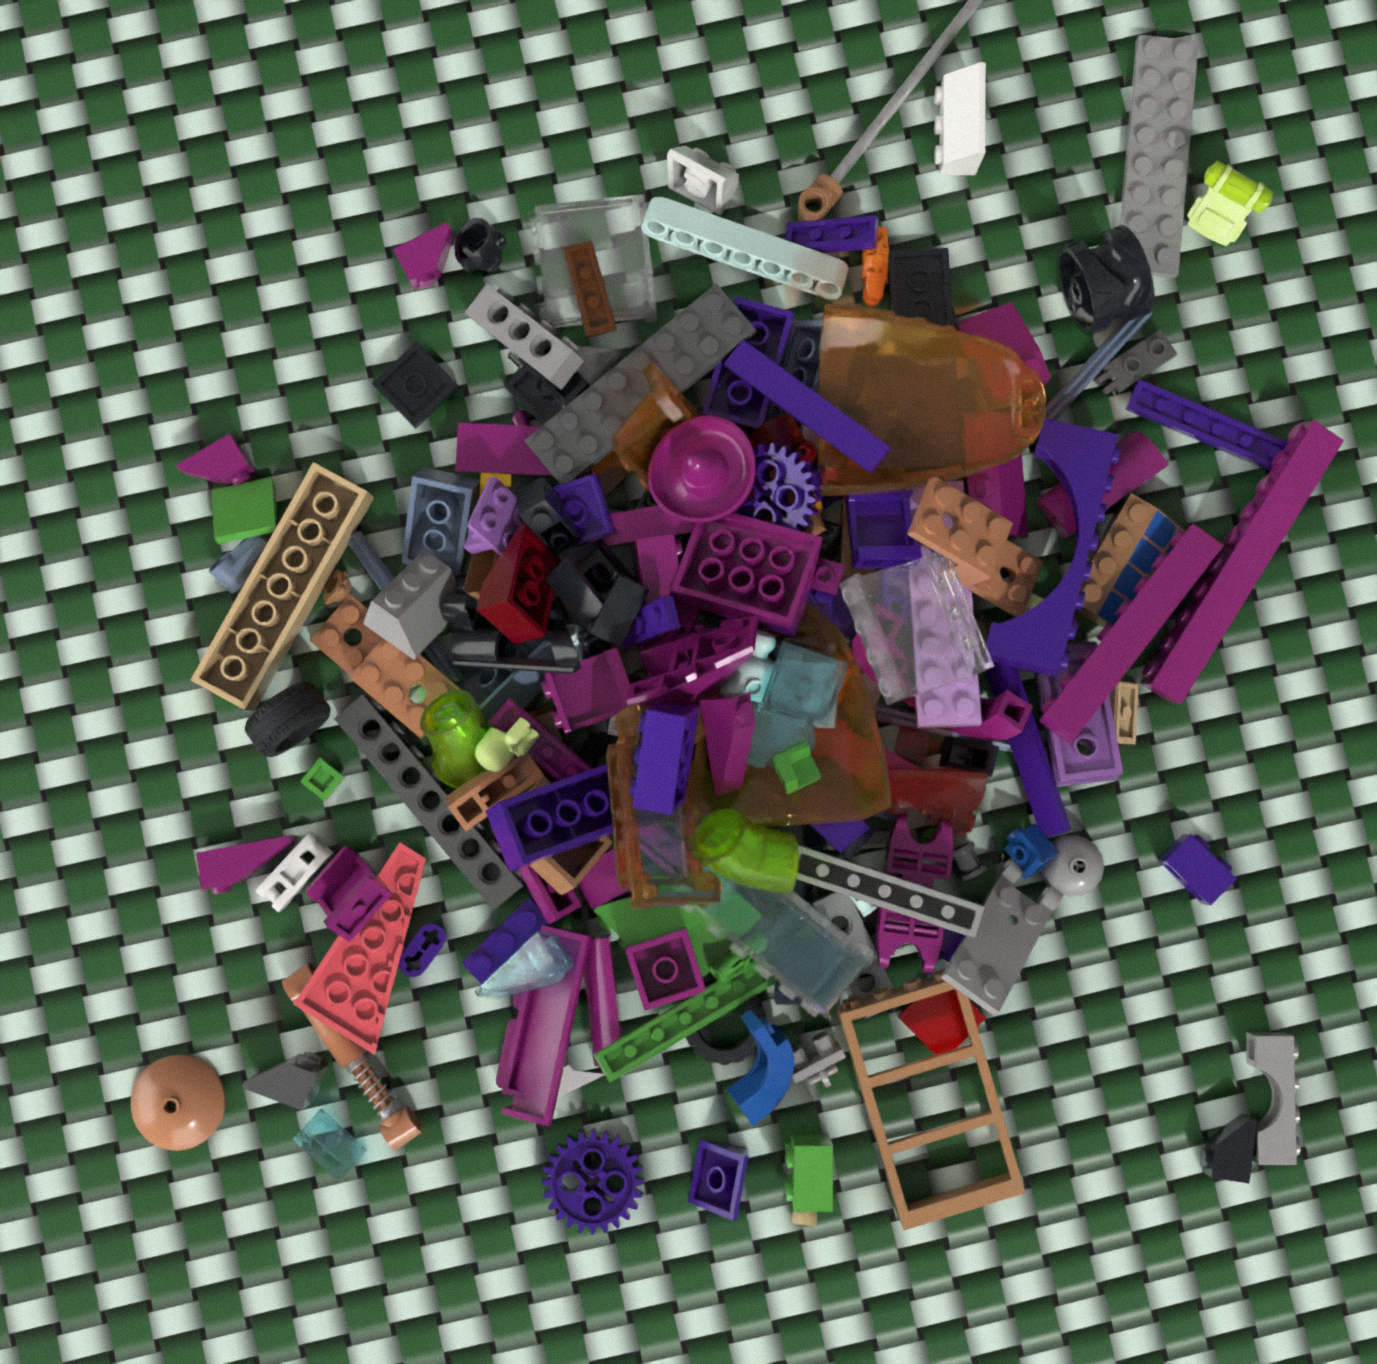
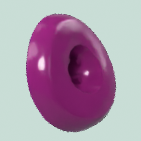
M708 415L688 419L670 430L659 442L652 454L648 469V485L651 495L666 513L677 519L694 523L720 520L735 512L747 500L755 479V456L747 436L733 422L721 417Z

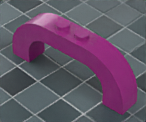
M876 603L867 611L853 638L852 652L854 658L869 678L915 709L912 659L899 651L892 642L903 620ZM1006 690L993 698H980L982 719L980 726L945 728L975 739L1004 740L1014 737L1023 731L1033 706L1009 690Z

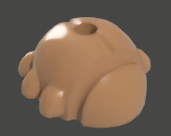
M336 569L332 572L323 590L325 604L341 602L349 595L351 583L346 571L343 572Z

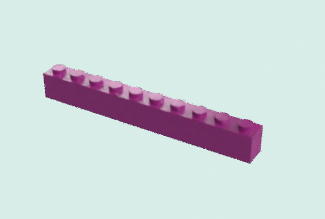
M1317 421L1299 423L1290 431L1288 435L1289 442L1284 450L1278 452L1272 461L1273 468L1268 476L1262 478L1256 487L1257 494L1252 502L1246 504L1240 512L1239 517L1241 519L1236 528L1230 530L1225 536L1223 549L1208 565V573L1203 581L1198 582L1191 592L1192 599L1189 604L1179 611L1175 618L1176 625L1171 633L1166 634L1159 643L1158 648L1160 650L1154 660L1149 661L1142 672L1143 678L1140 684L1169 703L1182 704L1344 442L1343 439Z

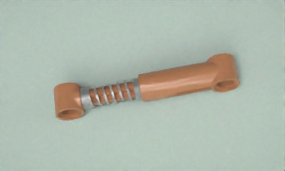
M311 963L305 964L282 981V986L293 1003L316 970ZM303 1011L341 1069L345 1067L349 1074L353 1073L355 1076L353 1081L359 1082L358 1088H363L365 1091L363 1095H367L369 1097L368 1102H372L374 1105L373 1109L378 1110L377 1115L382 1121L379 1124V1129L389 1146L394 1150H398L422 1133V1125L414 1112L408 1106H400L396 1098L391 1097V1090L387 1091L385 1088L387 1084L381 1082L382 1076H377V1069H372V1062L367 1061L369 1057H367L366 1052L368 1050Z

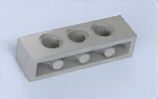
M486 284L464 313L562 390L584 361L575 353L579 348L565 336L561 341L554 335L557 331L543 319L538 324L533 320L536 314L521 303L516 307L511 303L514 297L502 287H499L496 291ZM508 314L507 318L501 322L502 318ZM529 330L528 335L522 338L524 333ZM548 347H551L550 351L546 355H543L545 350Z
M832 891L811 901L813 909L809 910V914L815 927L822 926L826 937H839L840 981L842 985L848 983L853 993L848 998L853 996L865 998L873 995L872 992L882 987L894 989L885 969L878 966L876 949L850 897ZM836 916H844L847 921V927L841 933H835L831 930V921ZM852 944L857 945L860 949L858 959L847 961L844 958L845 948ZM865 973L871 974L873 977L872 986L867 990L859 989L857 986L859 976ZM875 1014L865 1016V1018L867 1019Z

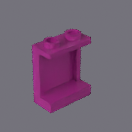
M617 647L579 661L581 669L573 674L544 673L546 680L541 681V685L546 698H553L557 710L552 711L557 729L564 728L566 734L633 710L626 701L630 683Z
M344 846L305 889L306 895L316 901L327 915V918L323 921L327 928L348 942H351L392 895L370 863L348 846Z

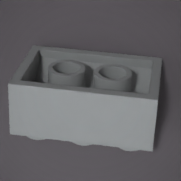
M424 549L371 601L363 624L415 660L451 622L443 619L441 614L443 597L448 593L456 594L457 582L450 567Z

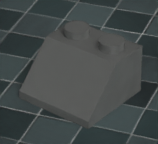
M304 1052V1054L293 1056L245 1080L241 1088L302 1111L315 1101L329 1064L321 1062L322 1057L317 1054Z

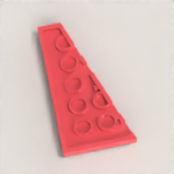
M400 842L378 874L392 895L351 942L338 935L294 1002V1005L374 1055L426 858Z

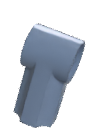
M260 536L243 539L230 553L227 552L221 556L209 569V573L230 593L236 592L245 584L267 542Z

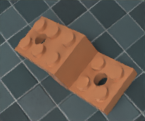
M936 476L929 479L907 535L946 557L941 570L942 575L1015 617L1025 612L1043 561L1007 540L1013 522ZM943 513L951 517L953 523L951 529L944 525L942 520ZM1001 567L1009 572V582H1005L1000 574Z
M349 594L310 641L350 675L349 678L419 738L423 739L463 690L421 656V653L413 660L365 626L363 622L368 608ZM352 629H358L362 633V640L356 646H350L346 641L347 633ZM418 685L423 686L427 693L425 700L421 703H414L410 698L411 689Z

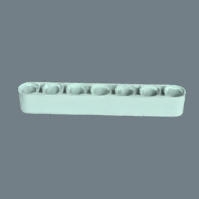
M654 197L651 199L642 223L643 232L656 240L825 299H837L842 295L848 274V265L844 261L664 197Z

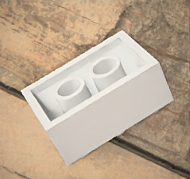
M984 62L945 74L941 85L935 88L934 102L935 105H940V116L935 117L934 133L939 135V145L935 146L934 163L939 164V175H976L985 155L986 63Z

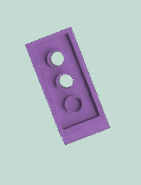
M1095 641L1067 644L1065 650L1071 651L1066 670L1060 669L1057 678L1033 672L1040 709L1051 695L1056 698L1063 691L1059 684L1070 670L1076 674L1082 666L1077 661L1088 647H1091L1093 650L1097 647ZM1109 695L1070 744L1043 725L1048 759L1057 787L1116 780L1119 775L1123 774ZM1040 710L1041 718H1042V716H1043L1045 713ZM1077 744L1085 746L1088 750V755L1081 754L1077 749Z

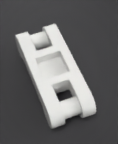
M312 832L300 841L256 890L262 898L266 896L273 903L272 907L278 913L290 903L292 898L334 854L328 847L324 848L317 842L318 838ZM306 851L311 852L315 856L310 864L302 857ZM278 882L287 888L282 894L274 888Z

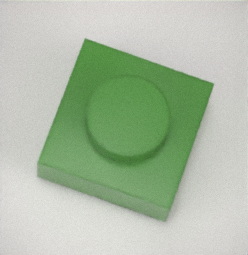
M319 758L300 782L323 801H327L346 776L326 760Z

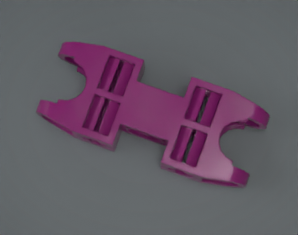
M898 812L887 840L883 871L899 873L900 878L933 888L934 878L950 880L954 852L950 819L941 818L938 831L934 832L933 837L928 842L920 844L912 838L910 828H907V813ZM893 856L914 859V862L893 860ZM922 861L943 863V866L922 864ZM879 907L875 934L878 966L888 968L890 956H894L895 950L904 943H911L916 946L919 957L922 958L921 972L932 974L942 947L944 928ZM885 920L903 922L906 925L887 923ZM915 924L935 927V929L916 927Z

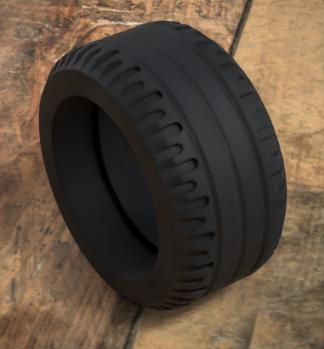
M299 682L284 689L262 704L247 719L245 732L263 756L275 757L295 747L318 730L329 718L331 708L315 685L310 682Z

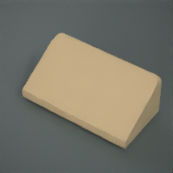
M1119 681L1109 694L1118 744H1136L1139 683Z

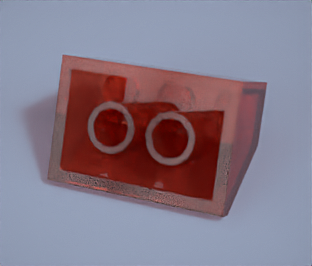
M878 767L877 805L886 807V813L905 814V808H917V814L935 815L937 814V809H948L949 815H968V810H978L988 773L972 770Z

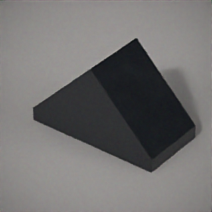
M946 736L939 766L982 778H989L993 775L999 746Z

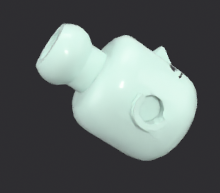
M757 630L755 651L721 685V694L750 692L753 711L763 709L768 704L773 688L776 686L775 680L778 674L777 663L768 658L769 653L776 645L774 635Z

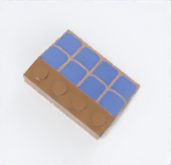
M1131 493L1125 497L1098 540L1096 551H1092L1087 561L1093 562L1088 581L1082 580L1080 591L1085 592V597L1081 610L1075 609V612L1102 628L1107 622L1113 626L1119 618L1114 613L1125 599L1132 602L1137 595L1133 589L1144 575L1150 578L1156 571L1151 566L1162 552L1166 555L1170 553L1173 546L1169 542L1181 527L1158 508Z

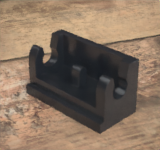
M615 572L613 576L615 582L594 623H589L587 629L590 634L621 647L649 589L642 583L619 572Z

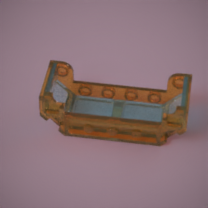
M629 705L616 714L614 726L618 730V740L616 744L608 745L606 753L617 883L621 889H629L631 891L632 897L629 903L633 909H647L652 906L699 905L700 908H707L721 902L720 896L722 893L720 879L717 878L714 872L702 873L704 857L700 852L699 843L701 826L699 821H697L696 813L698 795L693 783L694 760L692 759L686 801L672 815L632 808L634 797L630 796V785L633 777H637L638 765L634 764V756L637 746L642 744L643 732H639V722L642 713L646 712L651 706ZM700 707L694 745L705 734Z

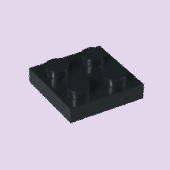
M417 342L372 383L415 429L460 388Z

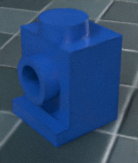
M1036 824L1024 830L1021 826L1016 828L1007 836V840L1010 843L1004 848L1023 871L1021 876L1024 880L1041 871L1059 853Z

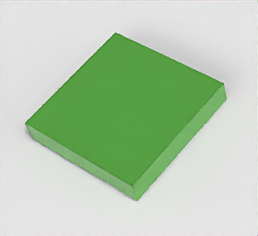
M272 477L212 490L214 538L217 544L269 534L275 531L278 519L275 483Z

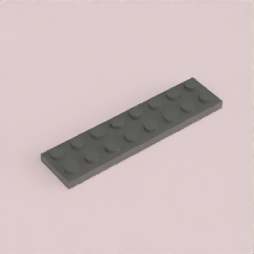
M716 283L524 441L559 484L578 479L729 356L742 340L747 341L756 334V329Z

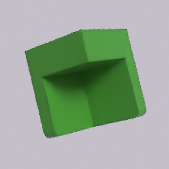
M807 741L772 756L773 768L787 795L821 779V774L810 754V746Z

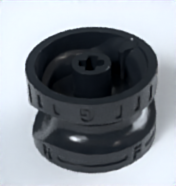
M1119 225L1103 231L1099 236V246L1089 249L1086 243L1081 240L1060 247L1057 254V271L1062 294L1073 320L1084 334L1090 336L1108 329L1115 315L1127 320H1134L1151 313L1154 307L1155 294L1150 266L1139 240L1128 227Z

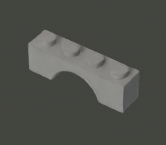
M1246 1032L1247 1064L1259 1069L1266 1076L1272 1090V1102L1269 1111L1264 1118L1257 1122L1252 1161L1258 1165H1297V1156L1300 1154L1301 1149L1299 1138L1296 1136V1124L1300 1120V1111L1298 1105L1295 1104V1092L1299 1089V1078L1295 1072V1060L1298 1058L1299 1050L1294 1036L1284 1032Z

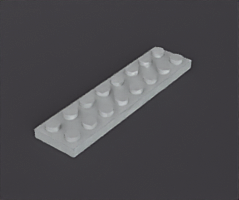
M1139 35L1135 46L1119 225L1128 227L1139 240L1147 257L1152 276L1176 278L1179 275L1199 41Z

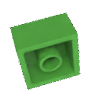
M791 1134V1143H785V1162L787 1169H790V1175H785L784 1179L786 1201L792 1202L794 1212H833V1144L829 1135Z

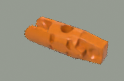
M878 226L877 249L862 250L860 281L863 282L862 294L864 296L862 298L866 307H874L880 302L884 294V284L888 279L887 228Z

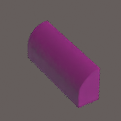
M458 423L456 472L553 476L524 441L541 426Z
M1132 431L1116 443L1117 446H1121L1117 464H1111L1109 474L1114 475L1110 493L1104 492L1101 502L1107 504L1106 509L1169 465L1156 446L1138 431ZM1061 483L1035 500L1037 506L1062 540L1076 531L1073 511Z
M529 865L518 869L547 924L562 918L582 906L573 889L560 895Z
M611 934L591 937L583 974L593 1062L596 1067L600 1066L594 1054L623 1037Z

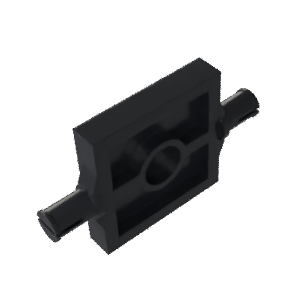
M548 347L543 355H546L551 347ZM509 352L507 356L519 368L515 375L504 385V388L541 425H544L590 387L589 383L575 372L561 390L515 353L513 355Z

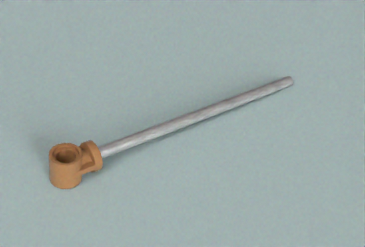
M968 0L834 172L830 176L820 174L812 185L801 193L797 209V217L800 222L826 219L828 212L843 194L839 183L983 0ZM808 204H816L820 209L818 211H810L806 206Z

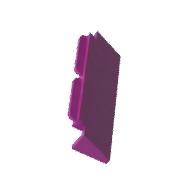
M542 925L541 932L549 933L548 940L534 938V940H530L524 945L513 997V1006L519 1012L517 1018L511 1019L507 1025L496 1084L502 1089L501 1093L514 1096L513 1105L503 1107L501 1114L549 1127L552 1126L592 936L555 925Z

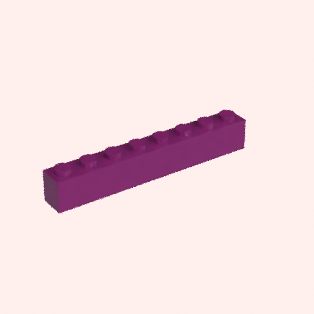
M1192 523L1186 532L1180 528L1169 542L1173 546L1170 553L1166 555L1162 552L1151 566L1156 571L1150 578L1144 575L1133 589L1137 595L1132 602L1125 599L1114 613L1119 617L1113 626L1107 622L1096 636L1101 642L1094 650L1088 647L1077 661L1082 665L1076 674L1070 670L1059 684L1063 691L1057 698L1051 695L1040 710L1045 714L1039 722L1068 744L1082 731L1224 546Z

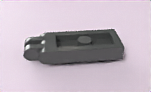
M1160 329L1105 365L1102 369L1104 374L1098 377L1095 382L1097 385H1100L1109 379L1111 384L1102 389L1104 395H1107L1115 389L1119 394L1135 384L1139 379L1141 380L1173 359L1177 352Z

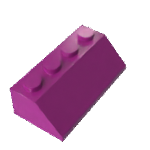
M997 412L963 414L960 422L965 480L964 494L1013 522L1007 539L1028 538L1019 417Z

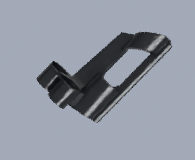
M462 576L458 579L455 588L456 594L448 593L443 597L441 602L442 617L446 621H452L454 627L451 633L453 666L573 674L581 669L575 646L564 620L549 618L545 636L533 639L549 641L555 660L506 657V648L511 640L476 610L479 600L467 594L464 590L467 576Z

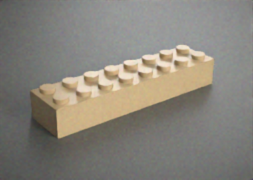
M312 463L193 674L192 682L244 710L255 712L348 546L351 534L355 533L374 497L368 491L320 465Z

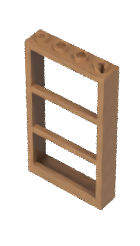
M945 969L934 972L933 977L924 980L919 977L908 979L903 982L901 987L894 989L882 987L872 992L873 995L865 998L860 996L849 997L842 1001V1005L836 1006L903 1230L1025 1193L970 1000L966 995L941 978ZM953 989L956 990L971 1044L872 1075L867 1074L852 1020ZM975 1056L991 1111L887 1142L872 1091L873 1087ZM989 1124H995L1008 1173L906 1204L892 1154Z

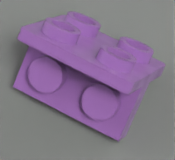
M496 477L488 479L467 523L469 528L468 537L463 547L471 554L493 549L501 556L520 525L525 524L530 528L518 514L516 495Z

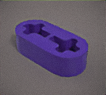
M429 923L418 931L400 957L399 967L404 975L417 977L428 969L447 941V932L442 925ZM436 929L439 932L437 938L440 942H433L426 949L423 947L428 939L425 932H432ZM419 951L424 953L418 961L421 968L410 970L408 968L410 962L407 960V957L412 958Z

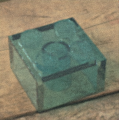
M783 641L761 702L828 726L849 665L843 661Z

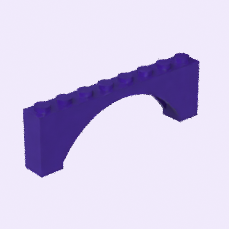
M1043 419L1034 457L1042 459L1053 471L1069 499L1076 527L1074 556L1064 578L1043 601L1016 618L1000 624L991 623L983 660L1056 678L1060 669H1067L1071 651L1065 650L1068 639L1074 640L1078 621H1074L1073 616L1075 609L1081 610L1085 592L1080 591L1082 580L1088 581L1093 562H1089L1087 559L1089 551H1096L1100 533L1094 532L1097 521L1103 522L1107 504L1101 502L1104 492L1110 493L1114 475L1109 474L1111 464H1117L1121 446L1116 445L1118 434L1052 419Z

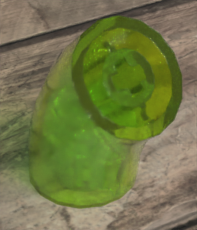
M453 690L440 695L424 710L420 719V728L426 735L433 750L432 768L437 777L446 785L457 789L468 780L487 770L477 761L475 749L489 730V727L480 707L468 691Z
M725 808L712 812L696 827L691 838V850L694 857L706 867L725 879L745 887L772 893H791L795 886L799 866L798 844L792 832L778 831L759 826L747 820L736 810Z

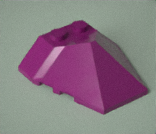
M757 616L722 620L720 622L721 627L706 629L704 623L694 626L695 631L681 633L678 628L639 646L638 654L648 674L647 679L630 684L626 698L628 705L642 714L654 704L682 705L713 694L755 651L759 621Z

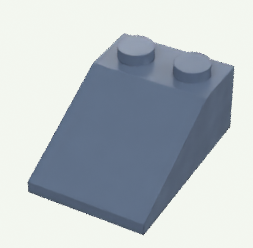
M422 467L412 476L401 563L409 565L425 549L448 565L453 575H462L467 550L463 547L468 537L469 528L467 523L479 500L480 479Z

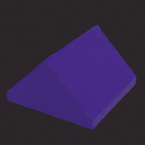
M699 1139L688 1202L729 1220L737 1221L749 1157L748 1149L746 1147Z

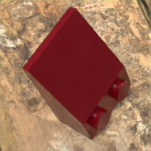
M525 524L520 525L483 582L476 610L514 644L544 637L554 597V590L545 578L561 563V559L556 554L554 555Z

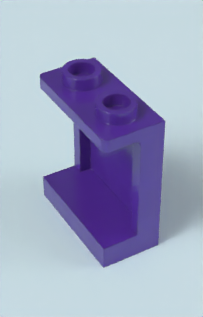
M899 482L889 483L885 486L860 483L850 489L845 498L853 569L914 568L922 558L921 545H915L914 538L907 535L912 523L909 499L913 494V486H903Z

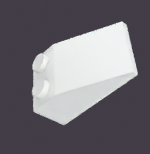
M687 146L671 148L667 153L668 188L721 216L738 186L739 174L736 173V170L725 162H720L719 164L713 161L706 152L699 148L691 149Z

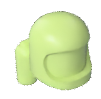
M519 718L508 732L490 727L475 749L476 759L481 766L489 771H501L515 755L520 757L527 754L540 735L534 729L529 728L530 724L523 718Z

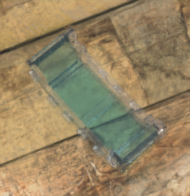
M722 830L673 888L679 896L676 902L690 914L694 910L708 923L705 929L718 940L722 936L732 943L729 949L742 960L746 956L756 963L753 969L766 980H769L771 976L781 984L778 989L791 1001L797 997L802 1001L800 1006L815 1018L820 1014L826 1019L830 1015L829 1010L863 968H868L876 958L875 953L864 943L861 942L859 944L850 934L847 935L754 860L746 850H743L735 843L736 840Z

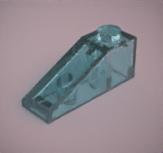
M537 931L475 993L477 997L500 999L550 986L559 982L564 977V973L573 966V963L557 935Z

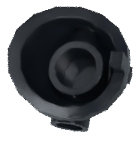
M474 218L466 222L456 238L455 257L457 262L468 273H471L473 270L494 271L501 265L502 248L507 244L506 238L499 231H495L486 220Z

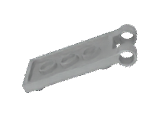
M1011 857L1001 868L982 905H985L976 937L972 938L964 935L941 976L944 981L992 1015L1000 1011L1050 915L1064 895L1051 885H1047L1037 901L1034 902L1014 888V883L1019 879L1023 871ZM1007 915L1014 918L1015 925H1011L1007 921Z

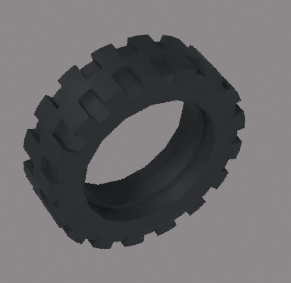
M710 980L705 983V986L708 987L717 980ZM757 995L744 1002L747 1010H752L758 1019H761L763 1016L766 1018L765 1010ZM700 1030L686 1037L689 1046L692 1047L698 1056L705 1058L710 1063L715 1062L721 1065L741 1062L747 1056H751L757 1048L756 1041L749 1030L741 1042L731 1047L712 1045L703 1038Z

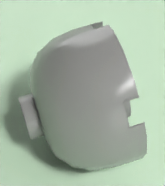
M1077 835L1059 836L1050 841L1059 853L1040 871L1046 885H1051L1060 893L1069 897L1083 896L1095 889L1102 880L1105 869L1103 856L1098 847L1087 838Z

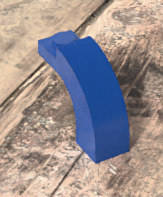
M749 1010L741 1018L756 1041L757 1057L750 1071L728 1087L727 1090L751 1125L754 1126L779 1104L787 1092L794 1071V1055L788 1039L776 1024L771 1026L764 1016L758 1019L753 1011Z

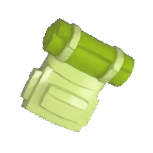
M1217 160L1205 172L1204 183L1209 186L1204 196L1199 195L1187 215L1189 218L1187 225L1206 238L1228 246L1230 242H1235L1247 224L1245 218L1252 210L1261 213L1269 207L1272 202L1273 190L1265 187V184L1262 182L1258 183L1234 170L1233 166L1225 165Z

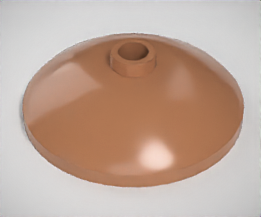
M171 1055L149 1065L138 1077L131 1095V1113L137 1129L149 1142L167 1150H186L206 1141L219 1127L226 1108L225 1089L217 1072L208 1063L190 1055ZM169 1101L175 1102V1104H176V1110H175V1111L169 1110V1108H168V1102H169Z

